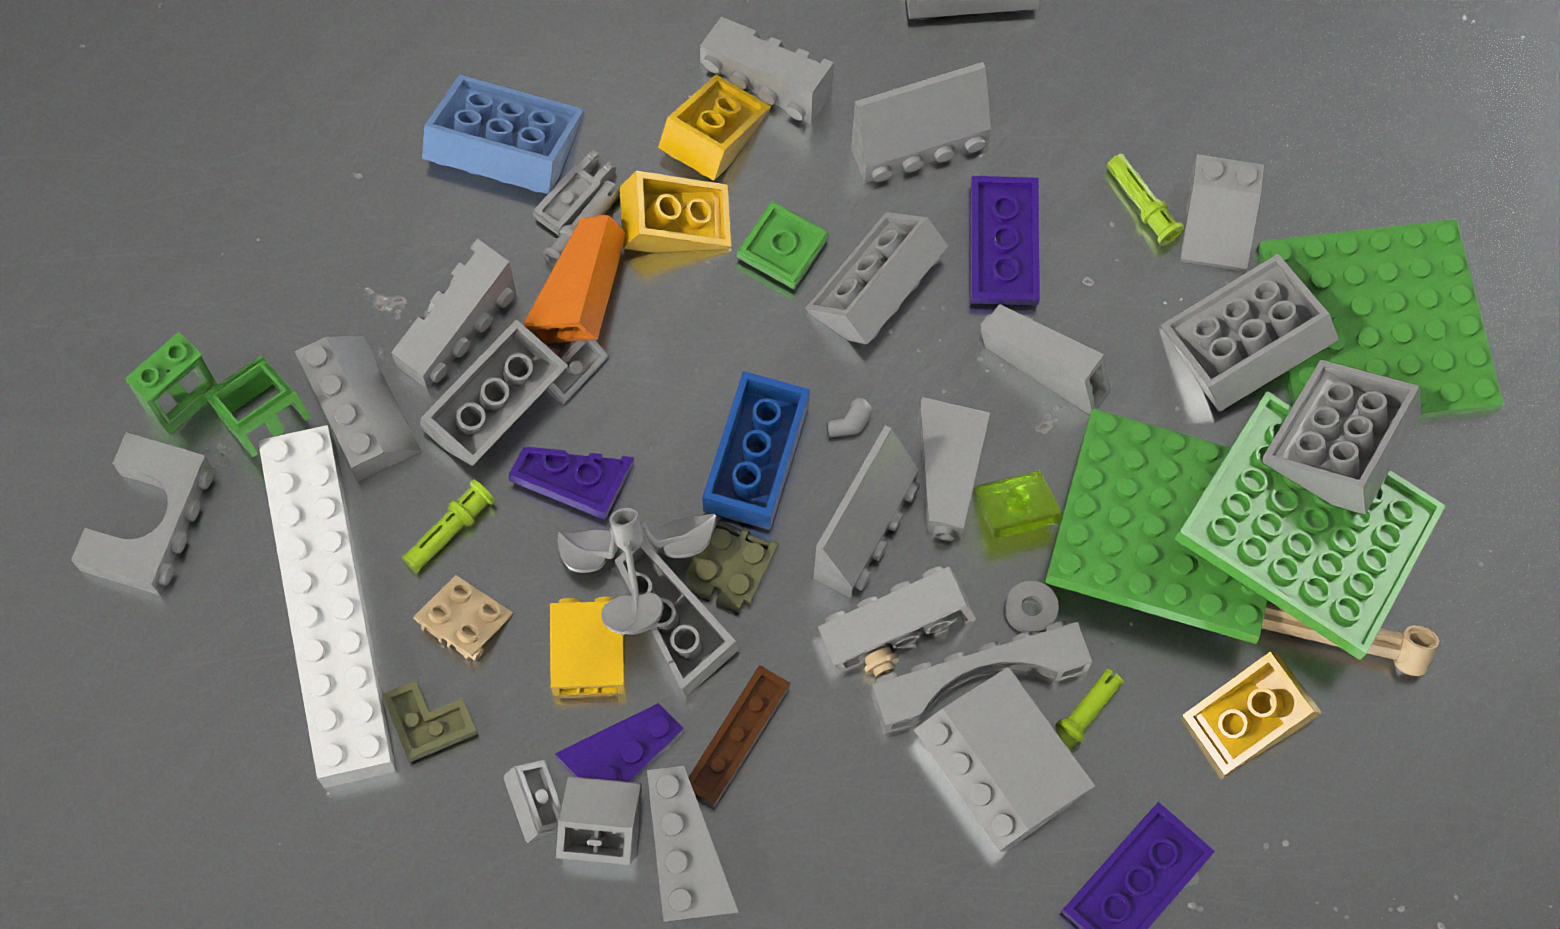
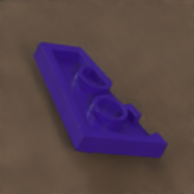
M524 446L509 473V481L605 520L634 464V457L622 456L621 459L603 458V454L589 453V456L568 454L566 450Z
M657 703L555 753V757L575 777L633 782L684 732V727Z

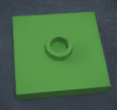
M771 201L736 252V255L740 260L795 289L828 240L829 232Z

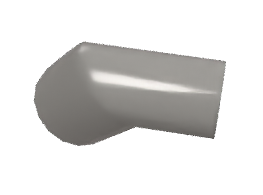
M863 398L854 399L844 419L827 421L828 437L860 433L872 413L871 405L867 400Z

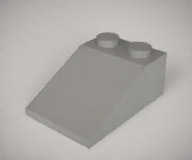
M1197 154L1190 172L1184 219L1185 229L1182 235L1179 262L1242 272L1247 271L1261 196L1263 164Z

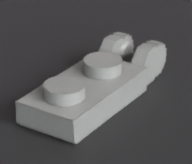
M595 150L590 151L578 165L575 164L539 203L532 212L533 217L560 236L559 230L563 226L570 225L603 186V183L611 179L616 171V165L608 162L594 177L591 176L589 173L598 164L601 155Z

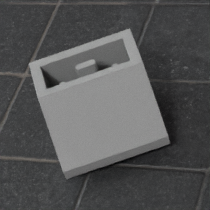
M569 776L558 820L556 858L630 865L637 856L642 783Z

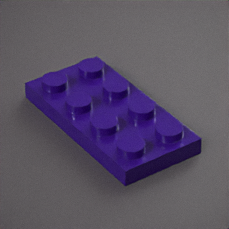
M972 176L971 303L1039 305V178Z
M1158 801L1061 912L1079 929H1148L1212 856L1215 850Z

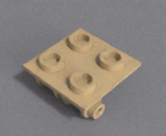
M455 575L414 615L413 619L421 625V630L430 632L438 638L439 642L444 643L447 641L448 648L452 649L455 646L456 651L464 655L467 661L470 659L477 661L484 651L481 647L513 615V612Z

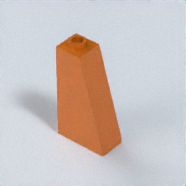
M609 215L580 218L524 321V326L544 344L598 340L626 232Z

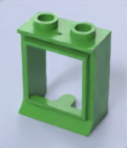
M180 332L176 333L125 378L144 410L170 435L209 402L204 394L218 385L204 362L203 355ZM193 370L204 382L189 394L177 383ZM169 391L171 397L178 404L166 414L158 400Z
M263 355L204 394L219 418L252 457L259 453L247 437V434L264 423L273 436H280L284 432V426L276 414L290 404L305 421L311 418L295 390L293 391L265 360ZM272 385L280 392L239 421L231 414Z

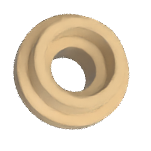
M890 647L876 650L864 658L866 663L864 670L867 675L875 674L876 678L890 674L896 670L894 665L899 662V657L897 654L892 653Z

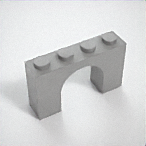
M126 432L112 464L121 476L151 484L164 490L168 500L166 514L155 530L135 539H122L84 528L71 561L82 572L160 595L163 586H167L171 581L174 571L172 564L176 554L181 553L187 541L186 530L190 521H194L199 513V499L203 489H207L211 484L213 470L205 455Z

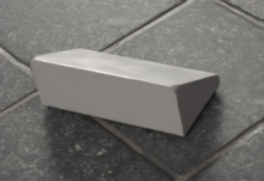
M596 340L568 342L557 354L568 367L546 391L559 402L565 404L610 355Z
M545 760L513 766L503 778L525 841L529 843L558 833V820L562 806Z

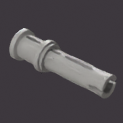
M605 181L573 223L563 226L559 230L560 236L552 246L545 247L542 251V256L552 267L558 261L580 218L605 215L616 200L620 198L619 187L615 191H611L615 186L613 182Z

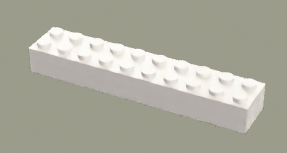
M328 425L258 440L317 779L324 788L397 772L335 440Z

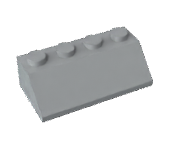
M886 212L805 309L809 314L846 340L868 344L879 334L880 328L889 317L899 310L900 304L908 294L918 287L920 280L927 271L937 264L948 244L928 217Z
M516 319L421 417L420 428L443 449L474 466L563 373L568 365Z
M364 336L324 337L294 351L357 482L421 453Z

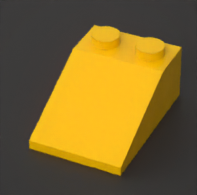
M716 74L668 116L658 148L669 154L672 158L683 162L701 175L714 181L731 165L766 117L771 106Z
M635 171L620 186L621 226L626 232L623 249L659 253L718 250L731 247L727 184Z
M1269 652L1183 714V716L1224 775H1227L1289 737L1322 712L1280 654Z

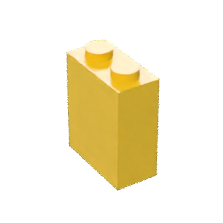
M598 597L594 599V602H580L576 598H563L558 603H550V677L553 697L625 694L624 635L609 630L602 620V609L613 597Z

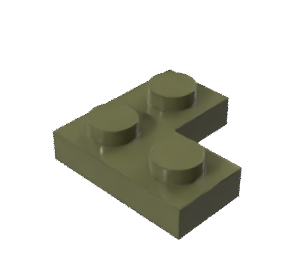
M416 680L382 694L409 763L478 734L463 698L429 712Z

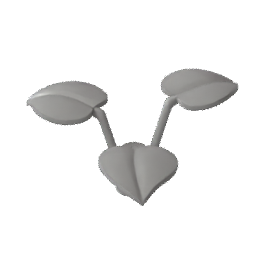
M621 508L610 516V531L588 530L577 533L559 531L558 549L564 564L570 570L579 573L594 572L601 569L606 559H613L619 547L625 551L632 596L622 595L611 599L602 609V620L604 625L615 633L621 635L639 634L651 629L662 616L663 606L657 594L646 593L638 595L632 551L637 550L641 546L645 536L654 548L660 549L664 547V552L669 557L686 558L702 552L710 543L716 524L715 513L667 522L659 526L652 535L648 530L647 523L640 524L639 516L635 509Z

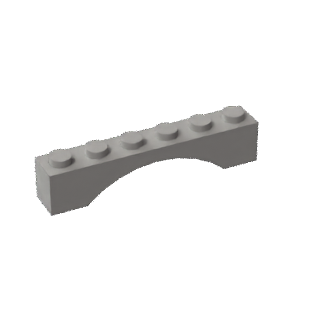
M1066 621L1056 622L1046 627L1045 632L1033 635L1032 631L1024 632L1014 636L1012 642L999 645V642H991L981 646L977 653L966 656L964 652H959L944 659L945 662L931 666L929 662L922 663L911 668V673L897 677L896 673H890L876 679L877 683L872 684L871 697L884 734L918 724L928 708L942 694L958 683L978 675L1001 672L1005 668L1010 667L1013 672L1038 675L1051 681H1057L1088 671L1092 659L1078 622L1068 625Z

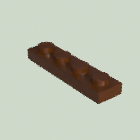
M758 666L689 775L691 786L698 799L715 808L790 688V682L763 666Z

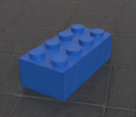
M742 372L702 497L703 512L715 513V515L771 530L809 407L810 389L753 373Z

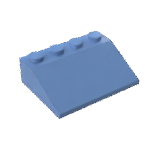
M459 75L424 125L422 159L435 162L438 165L464 170L470 174L496 179L502 183L524 187L534 192L549 194L560 177L583 117L584 109Z

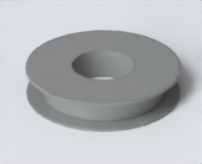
M1032 580L1015 585L1008 593L1004 605L1005 616L1010 625L1021 633L1032 631L1033 635L1046 631V627L1055 622L1059 610L1058 599L1053 590L1044 583ZM1027 599L1038 601L1041 605L1040 614L1036 616L1025 614L1021 607L1022 602Z

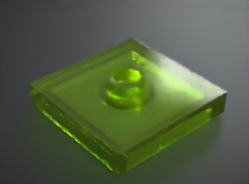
M1040 470L973 486L974 497L994 539L1057 524L1062 521V512Z

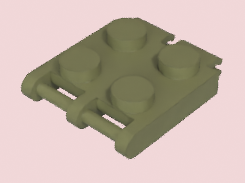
M716 515V524L710 543L702 552L694 556L686 572V579L690 580L687 588L693 594L709 601L714 591L719 592L716 604L739 614L743 604L751 606L777 551L779 542L775 540L771 542L750 534V529L743 527L741 530L722 522V517Z

